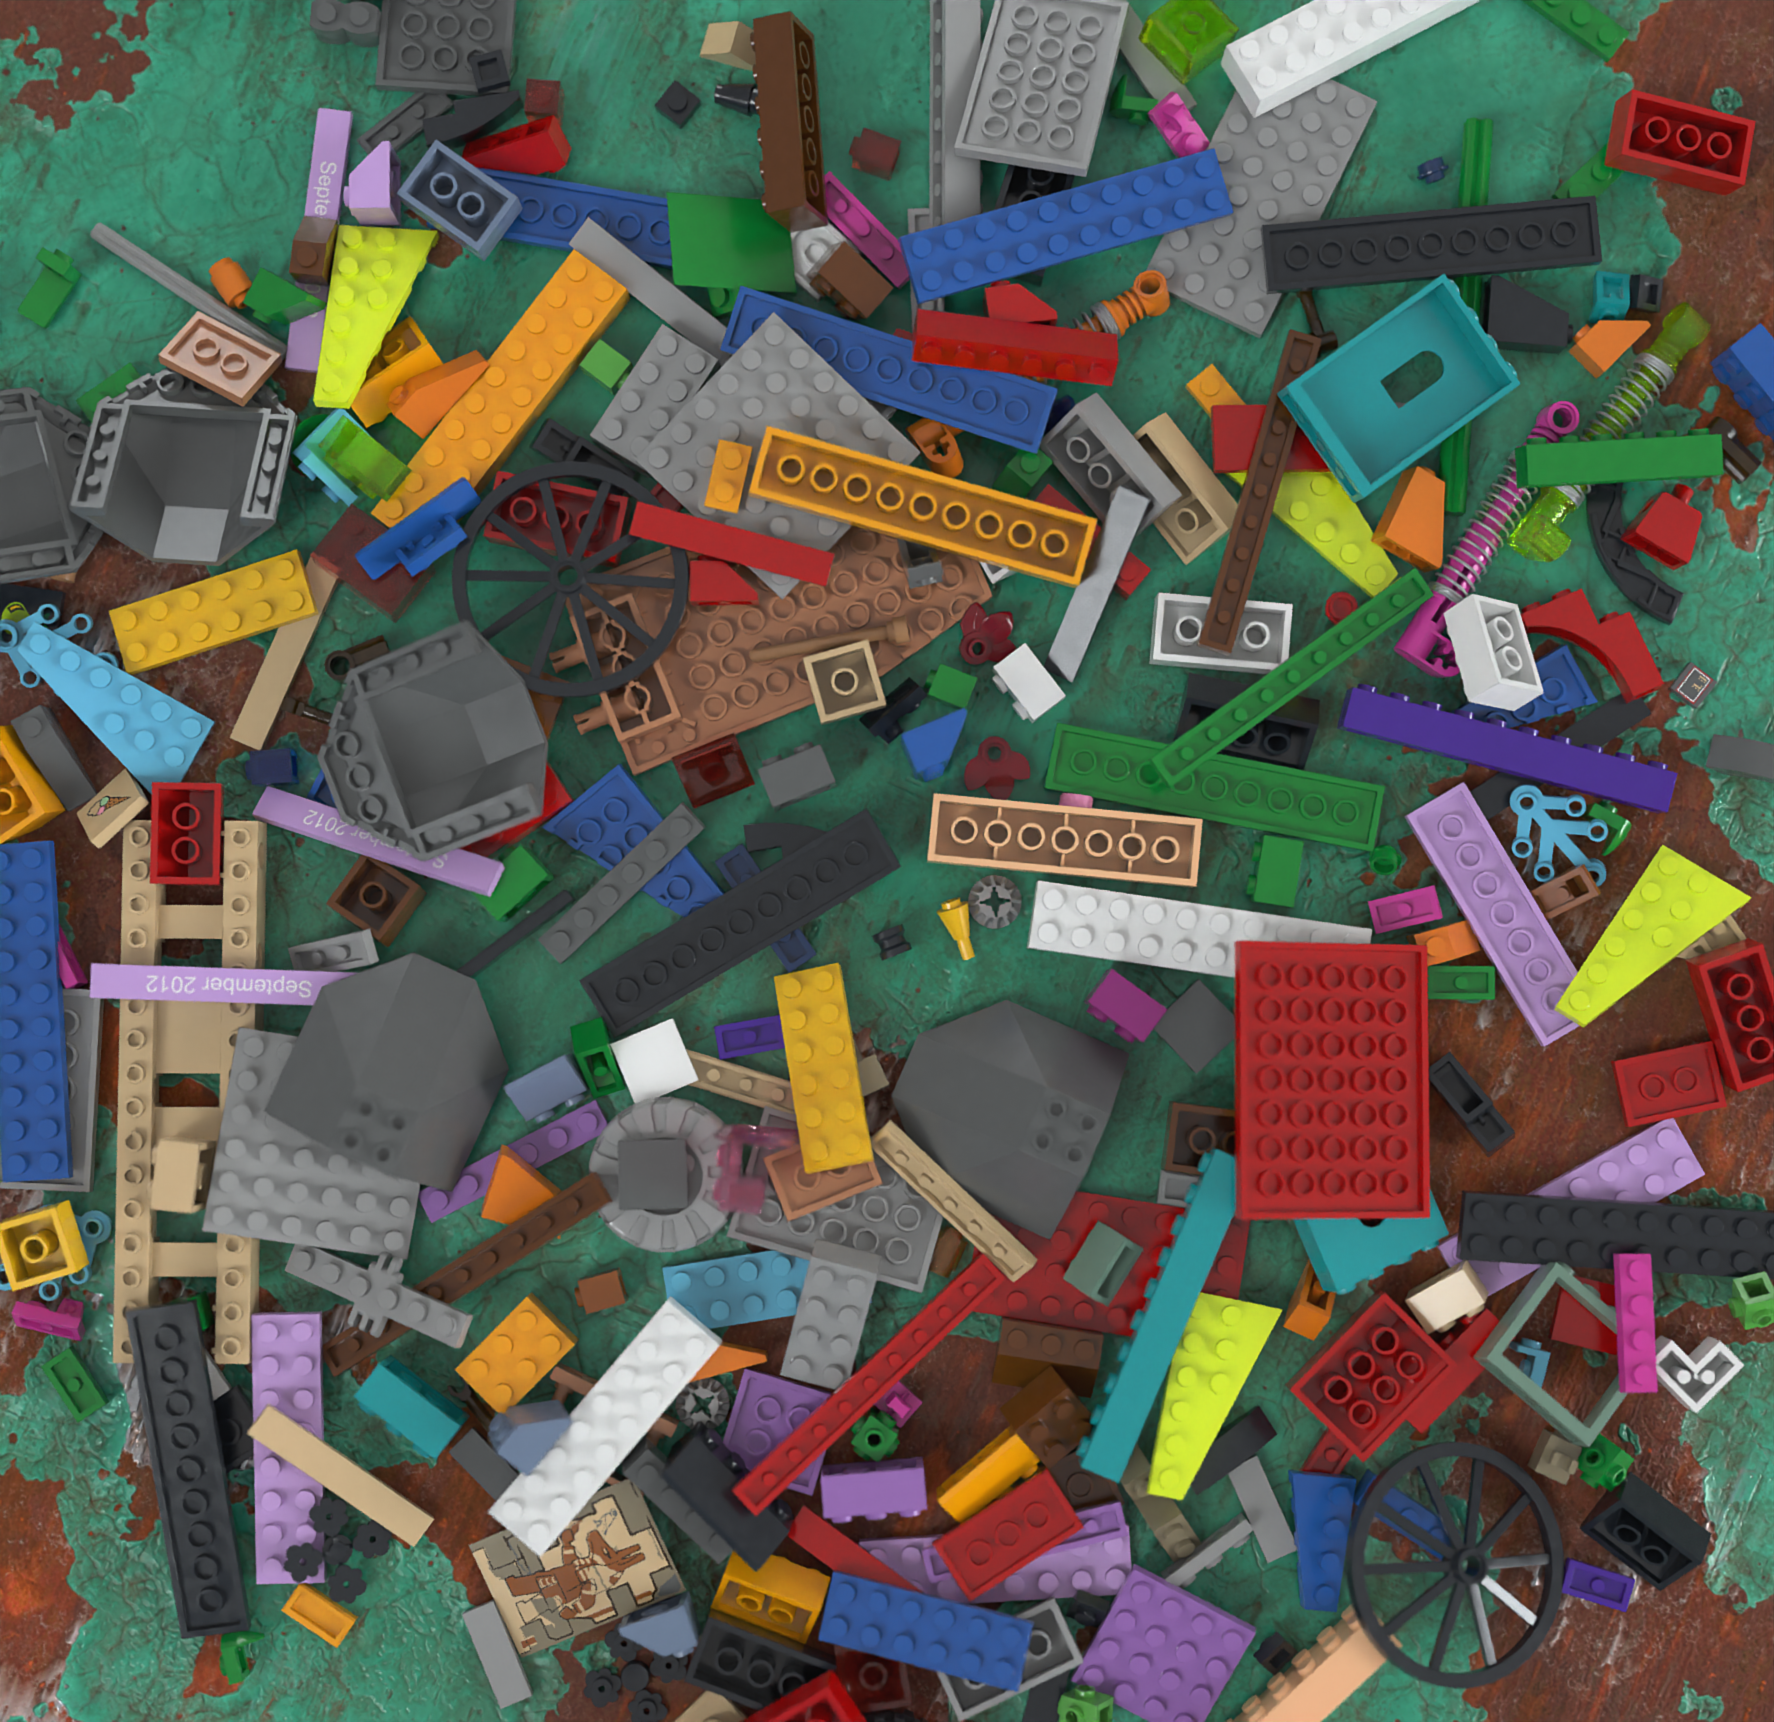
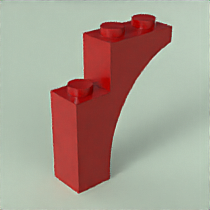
M1570 588L1562 590L1551 597L1553 601L1543 605L1537 601L1521 609V618L1526 634H1545L1558 637L1579 646L1591 654L1614 679L1626 704L1657 691L1664 684L1630 611L1619 615L1617 611L1607 614L1599 619V624L1582 588L1571 592Z

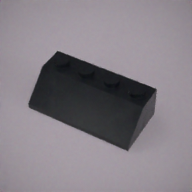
M1189 673L1181 699L1173 741L1251 685ZM1296 695L1217 754L1304 770L1319 725L1320 700Z
M701 1421L672 1445L661 1477L757 1572L790 1532L794 1515L789 1505L782 1499L778 1500L777 1497L757 1516L749 1510L732 1491V1488L750 1470L746 1467L742 1457L736 1452H731L722 1443L719 1434L714 1429L707 1428Z

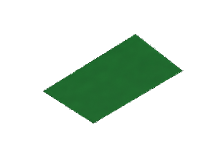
M666 192L674 285L740 289L741 285L759 291L796 293L791 232L764 211L762 199Z

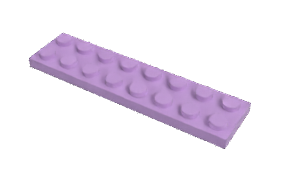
M1464 782L1458 784L1404 816L1464 918L1469 922L1476 938L1492 965L1495 966V970L1540 1045L1545 1047L1580 1026L1554 1010L1578 972Z
M1674 1118L1649 1125L1528 1194L1655 1203L1702 1177L1705 1173ZM1458 1233L1437 1246L1449 1268L1463 1261L1456 1257ZM1468 1260L1488 1290V1296L1541 1266L1536 1264Z
M322 1311L253 1313L251 1315L253 1423L269 1403L324 1441ZM254 1439L256 1584L325 1583L327 1579V1565L324 1557L322 1563L317 1566L319 1569L318 1574L315 1577L308 1576L303 1582H295L291 1577V1572H286L283 1568L284 1562L288 1560L286 1558V1550L292 1545L301 1547L303 1543L309 1542L312 1544L313 1549H318L322 1552L323 1544L326 1541V1534L324 1531L318 1533L313 1529L314 1522L309 1517V1511L313 1506L320 1505V1500L325 1497V1486ZM305 1559L300 1560V1563L305 1562Z
M1126 1523L1128 1536L1039 1557L969 1602L954 1578L933 1584L929 1583L922 1548L932 1546V1542L943 1534L859 1539L860 1546L923 1592L965 1604L1048 1599L1052 1596L1055 1598L1074 1597L1078 1589L1095 1596L1117 1595L1132 1569L1129 1525Z

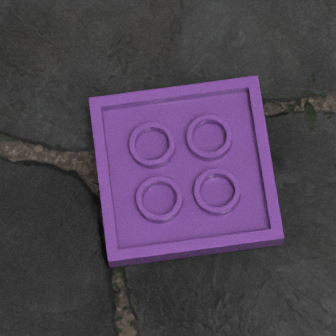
M745 1367L722 1443L731 1452L738 1453L744 1460L746 1467L751 1471L832 1393ZM826 1450L786 1488L812 1496Z

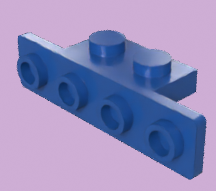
M461 477L357 552L355 558L372 580L380 577L400 561L413 577L418 572L427 569L433 561L444 553L456 548L467 537L456 521L481 503V499L465 477Z

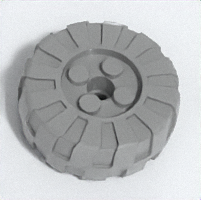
M677 1097L646 1099L618 1113L599 1135L589 1162V1174L597 1172L613 1202L598 1211L604 1223L619 1238L638 1248L652 1252L687 1250L712 1238L732 1216L735 1205L738 1204L743 1185V1160L739 1146L729 1127L706 1107ZM687 1139L688 1208L619 1210L618 1141Z

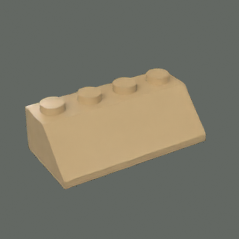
M1165 412L1147 422L1133 436L1182 494L1153 524L1185 565H1187L1230 532L1238 504Z

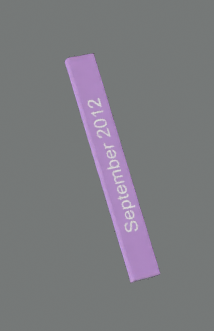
M318 108L304 215L338 220V226L353 122L351 111ZM296 282V286L322 301L328 302L330 286ZM327 305L325 309L290 323L285 368L287 370L317 373Z
M269 786L266 787L252 813L257 820L488 897L491 896L505 869L501 862L461 849H455L424 862L412 857L411 853L397 846L392 847L371 836L370 832L343 822L336 808Z
M91 964L90 998L313 1005L322 986L355 975L356 973Z

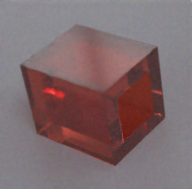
M527 78L524 112L528 122L554 115L559 125L562 126L565 94L560 81Z
M863 128L861 136H855L850 146L849 155L853 156V168L890 181L901 152V141Z

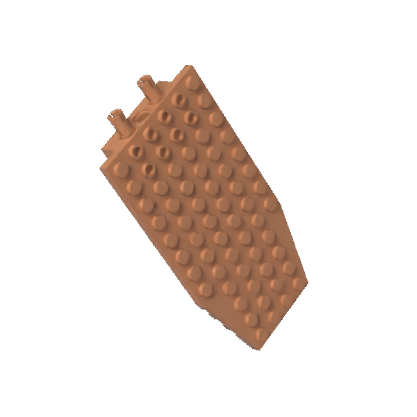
M852 526L828 551L835 555L826 587L800 581L782 600L747 566L724 560L758 593L759 605L692 606L690 602V561H697V556L704 554L685 550L689 567L688 600L680 627L669 647L655 664L642 675L624 686L600 694L602 699L600 706L575 714L573 717L575 723L580 724L577 725V728L581 735L605 724L612 726L617 740L623 748L631 771L635 776L815 704L803 658L828 650L760 662H753L750 659L749 654L751 650L886 626V622L892 621V617L905 615L910 642L897 644L896 641L889 642V639L869 642L879 678H881L958 623L971 604L978 602L980 605H983L990 600L992 593L979 561L938 549L935 550L942 564L943 582L910 589L897 539ZM670 546L602 574L675 578ZM588 584L591 589L655 639L658 636L669 614L674 589ZM579 594L603 677L625 668L647 650L648 647L585 596ZM567 597L565 605L569 612V619L577 640L576 644L549 653L556 673L582 662L588 664L569 597Z

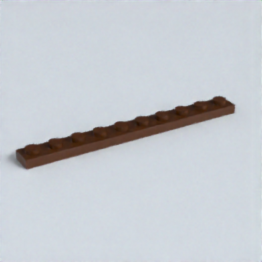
M1292 329L1287 333L1197 643L1198 647L1227 656L1232 653L1298 424L1277 393L1314 367L1322 341L1321 338Z
M592 1172L412 1288L451 1305L604 1208L613 1200L597 1172ZM388 1318L382 1334L377 1338L370 1334L371 1328L368 1332L359 1330V1323L356 1327L351 1326L323 1344V1358L334 1377L340 1376L411 1331L412 1328Z

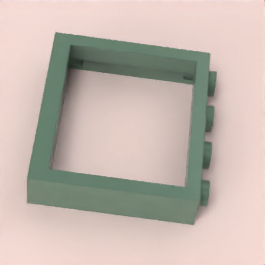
M1549 1262L1547 1265L1539 1267L1473 1358L1570 1442L1577 1446L1589 1447L1628 1394L1619 1390V1373L1584 1422L1581 1423L1502 1355L1554 1282L1558 1283L1617 1334L1616 1307L1607 1306L1599 1299L1601 1295L1595 1288L1586 1283L1582 1284L1574 1277L1575 1272L1563 1262Z

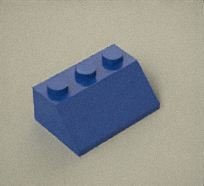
M965 708L901 734V746L916 780L923 777L924 781L928 782L943 775L966 720L967 712Z

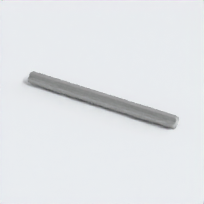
M97 223L94 226L90 236L96 242L211 318L281 354L282 360L285 358L287 353L286 344L104 224Z

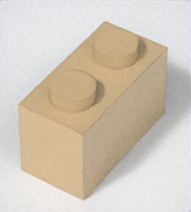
M1463 1260L1409 1290L1405 1301L1428 1335L1435 1330H1438L1439 1333L1448 1330L1456 1324L1455 1319L1464 1314L1467 1317H1471L1479 1313L1485 1307L1484 1303L1489 1292L1468 1260Z

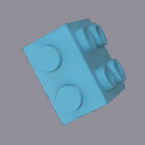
M336 408L292 453L302 461L298 466L301 471L312 481L318 477L325 484L321 490L333 502L337 503L341 499L347 506H350L358 498L350 489L383 456L384 449L343 408Z

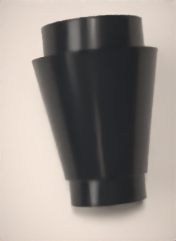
M718 83L715 88L714 102L749 117H752L753 114L758 115L755 108L758 86L756 83Z

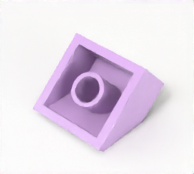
M382 141L349 174V186H344V204L346 207H349L351 215L355 216L361 226H401V200L397 195L398 190L401 188V161L389 141Z

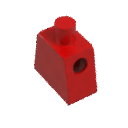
M1675 484L1671 494L1662 491L1651 497L1623 533L1621 540L1672 570L1688 564L1702 520L1701 512L1688 505L1694 491L1684 484Z

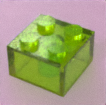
M1169 0L1148 16L1138 39L1183 86L1224 54L1226 45L1233 42L1239 28L1212 0Z
M342 415L318 445L327 453L323 459L372 499L379 495L387 502L412 471L344 415Z

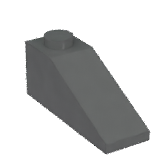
M39 705L11 720L26 751L67 811L70 812L80 807L98 794L51 708Z

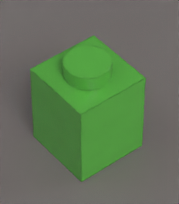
M600 338L579 364L583 373L613 395L622 387L633 370V365L628 359Z

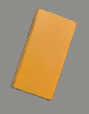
M299 1583L281 1610L336 1648L339 1647L358 1618L308 1583Z

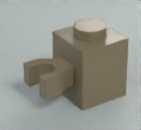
M853 1039L863 1098L889 1087L890 1084L876 1054L863 1059Z
M1543 1428L1527 1466L1542 1475L1566 1485L1570 1475H1574L1579 1464L1577 1459L1582 1447L1574 1445L1556 1429L1552 1433Z

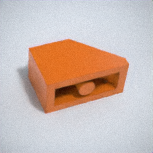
M1599 320L1592 328L1586 324L1572 338L1576 344L1568 352L1597 379L1651 324L1648 321Z
M1467 920L1406 936L1409 945H1427V967L1481 950L1478 939Z
M1310 1259L1289 1302L1283 1327L1314 1341L1330 1319L1336 1292L1322 1290Z

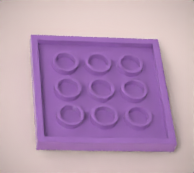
M1134 1564L1082 1655L1084 1663L1076 1666L1073 1671L1071 1681L1078 1685L1092 1686L1097 1692L1114 1696V1704L1149 1722H1204L1256 1633L1255 1627Z

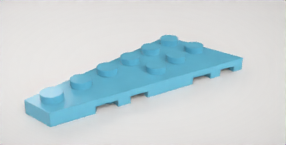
M33 621L17 649L22 657L151 795L152 782L181 783L214 726L215 721Z

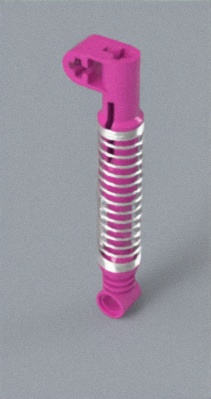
M1559 401L1543 408L1538 413L1535 428L1532 429L1531 435H1528L1526 439L1547 438V443H1559V437L1567 436L1578 426L1579 412L1577 408L1568 401ZM1554 412L1559 413L1563 419L1561 428L1553 422ZM1515 450L1512 451L1508 458L1512 466H1503L1504 471L1510 476L1504 474L1497 475L1504 485L1498 483L1491 484L1498 494L1486 492V496L1493 503L1487 501L1480 502L1487 512L1475 510V514L1481 519V522L1476 519H1469L1471 527L1463 529L1466 535L1458 537L1459 546H1452L1454 554L1446 556L1449 562L1441 565L1442 573H1435L1437 577L1436 582H1429L1428 587L1434 596L1419 607L1393 648L1404 659L1432 677H1452L1460 672L1455 660L1456 655L1452 642L1441 635L1447 626L1443 613L1464 600L1465 596L1468 597V593L1475 591L1474 584L1481 582L1479 575L1486 574L1485 566L1492 564L1491 557H1496L1498 555L1497 548L1504 546L1502 539L1509 538L1508 530H1513L1515 528L1514 521L1521 519L1519 512L1526 511L1525 504L1531 503V495L1538 492L1537 488H1535L1534 492H1529L1527 488L1517 489ZM1523 494L1528 495V501H1524L1521 499ZM1518 503L1523 505L1524 508L1522 510L1515 508ZM1512 512L1518 515L1517 519L1510 517ZM1507 520L1510 521L1512 527L1504 526ZM1501 529L1506 532V536L1499 535ZM1435 644L1438 646L1433 654L1436 656L1446 655L1445 662L1448 666L1442 667L1443 660L1439 657L1429 659L1428 662L1426 661Z

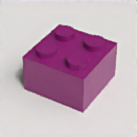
M1113 969L1105 971L1083 1001L1089 1005V1008L1086 1010L1087 1013L1101 1023H1105L1107 1020L1116 1025L1113 1032L1128 1043H1133L1134 1040L1144 1042L1167 1011L1164 1006Z

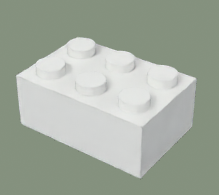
M1471 594L1443 613L1447 624V633L1451 638L1456 655L1455 660L1464 683V692L1469 702L1515 711L1544 693L1517 604Z

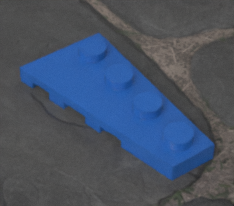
M1562 644L1535 660L1544 693L1515 711L1467 701L1456 709L1474 713V719L1486 722L1487 718L1507 722L1506 728H1512L1598 701L1567 645Z
M1288 1470L1289 1482L1292 1486L1291 1508L1294 1513L1296 1530L1294 1531V1541L1298 1552L1297 1574L1300 1605L1307 1610L1337 1612L1356 1479L1351 1475Z

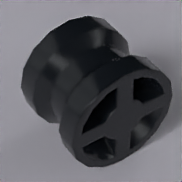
M903 924L872 936L874 942L880 946L881 952L879 955L882 961L912 949L910 942L904 938L905 929Z

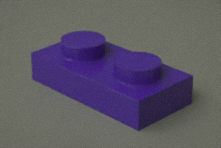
M780 1015L714 1026L720 1060L785 1048Z
M1567 1557L1564 1567L1562 1593L1626 1612L1635 1579L1628 1575Z

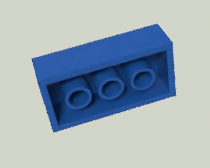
M1760 323L1712 360L1710 364L1713 367L1715 377L1721 383L1727 384L1734 392V399L1741 408L1748 410L1756 419L1755 425L1758 430L1764 435H1769L1774 442V338Z

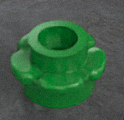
M1380 845L1374 847L1373 852H1369L1370 867L1375 873L1380 875L1393 874L1397 870V865H1400L1402 862L1401 855L1390 845Z

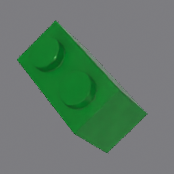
M1269 835L1260 836L1259 842L1254 841L1251 851V861L1256 862L1254 875H1248L1245 890L1246 894H1250L1249 902L1288 909L1294 908L1304 841Z

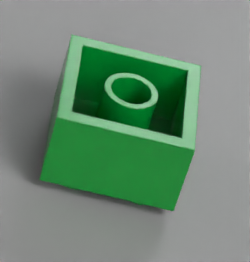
M512 845L499 856L498 859L505 869L490 897L471 891L497 921L507 923L556 878L529 848L522 845L516 848Z

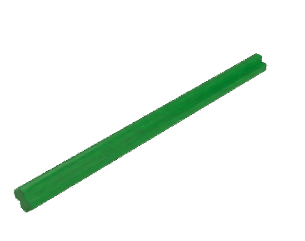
M1474 117L1466 119L1464 123L1458 208L1488 205L1494 121L1491 119L1480 120ZM1483 275L1453 278V282L1459 288V296L1466 306L1471 307L1476 312L1480 320ZM1472 420L1441 442L1438 478L1445 482L1444 515L1463 516V514H1466Z

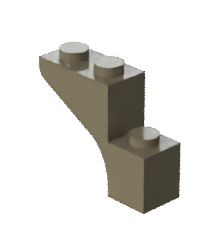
M1136 1443L1120 1482L1138 1507L1154 1535L1172 1561L1175 1562L1180 1558L1189 1556L1202 1543L1172 1498L1146 1493L1151 1464Z

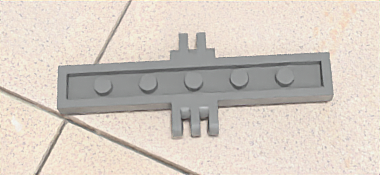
M294 1245L285 1271L355 1302L348 1318V1325L356 1327L360 1323L359 1330L368 1332L371 1328L370 1334L378 1338L384 1330L387 1319L390 1318L454 1348H461L473 1315L402 1284L404 1275L400 1273L403 1264L402 1258L395 1256L391 1260L392 1255L383 1251L378 1261L371 1262L369 1267L366 1268L321 1247Z

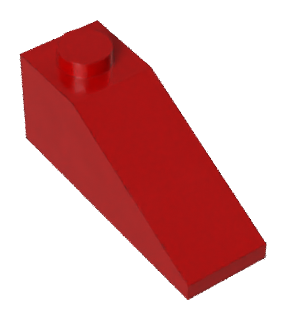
M554 115L468 142L461 157L477 168L537 175L547 171L554 173L561 170L567 163L571 146Z

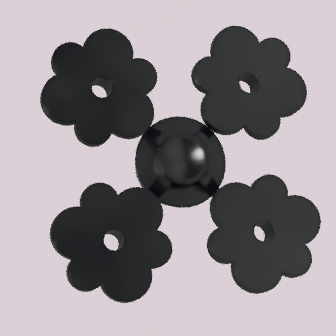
M324 1497L320 1500V1505L313 1506L309 1511V1517L314 1522L313 1529L318 1533L324 1531L326 1535L330 1536L324 1542L322 1552L318 1549H313L312 1544L309 1542L303 1543L301 1547L292 1545L286 1550V1558L288 1560L284 1562L283 1568L286 1572H291V1577L295 1582H303L308 1576L315 1577L318 1574L319 1569L317 1566L322 1563L323 1557L329 1564L339 1565L335 1570V1575L330 1576L327 1580V1584L331 1588L329 1597L334 1602L344 1600L350 1604L355 1601L356 1595L358 1596L365 1592L366 1582L361 1579L362 1571L359 1568L351 1570L344 1563L350 1559L353 1548L356 1551H362L363 1556L368 1559L372 1558L374 1554L378 1556L385 1555L389 1550L387 1541L391 1538V1532L372 1519L367 1525L360 1524L357 1527L358 1535L353 1538L351 1543L346 1536L337 1535L341 1529L340 1525H345L348 1522V1516L345 1514L346 1503L342 1499H334L332 1501L330 1498ZM328 1513H331L330 1518H326ZM371 1536H374V1539L372 1541H369V1538ZM305 1559V1562L300 1563V1560ZM348 1581V1585L343 1586V1583Z
M621 1622L617 1623L614 1630L606 1634L604 1641L611 1648L610 1655L613 1658L621 1656L628 1663L622 1668L621 1678L616 1674L611 1675L610 1669L606 1667L602 1668L599 1672L596 1670L588 1672L585 1677L587 1686L584 1689V1695L587 1698H592L594 1706L602 1708L607 1705L608 1701L615 1702L618 1699L619 1694L617 1691L623 1683L628 1690L638 1691L635 1695V1700H632L628 1705V1709L632 1713L631 1722H658V1720L666 1717L667 1707L661 1703V1694L653 1693L651 1695L650 1691L644 1688L650 1682L651 1673L654 1676H661V1680L664 1683H670L672 1679L682 1680L687 1673L685 1665L688 1662V1656L675 1658L674 1654L664 1657L654 1652L653 1657L655 1660L651 1662L649 1669L645 1663L634 1660L637 1651L641 1650L643 1646L622 1636L619 1631ZM625 1640L627 1644L624 1645L621 1641ZM670 1662L672 1666L668 1667L666 1663ZM604 1686L605 1689L601 1690L599 1687ZM649 1708L650 1711L646 1712L644 1709Z

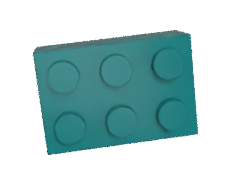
M392 1355L376 1366L354 1395L360 1401L358 1406L364 1412L371 1416L377 1414L387 1422L385 1427L391 1433L398 1437H402V1435L413 1442V1449L425 1458L431 1456L436 1459L470 1417L464 1410Z

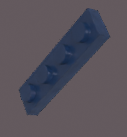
M743 843L715 861L732 888L761 872ZM800 928L770 945L789 973L817 955Z

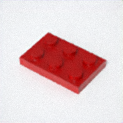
M1704 1041L1611 1061L1625 1127L1727 1107L1713 1041Z

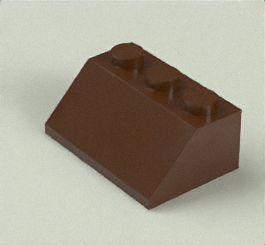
M1001 1316L991 1383L1024 1388L1051 1365L1079 1397L1091 1398L1099 1370L1104 1335L1099 1331Z

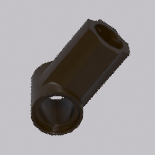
M1715 417L1704 428L1709 429V434H1722L1723 470L1738 484L1743 483L1762 463L1737 439L1738 434L1735 428L1725 419Z
M380 635L343 651H333L325 659V671L337 683L347 684L345 683L347 673L344 675H336L334 673V665L337 661L342 659L348 660L350 662V670L391 651L384 636Z

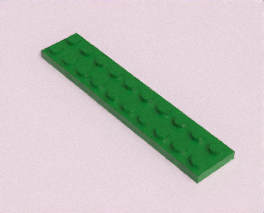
M1063 723L1056 724L1044 789L1087 795L1094 799L1373 852L1385 786L1216 753L1177 783L1167 788L1148 759L1169 744Z

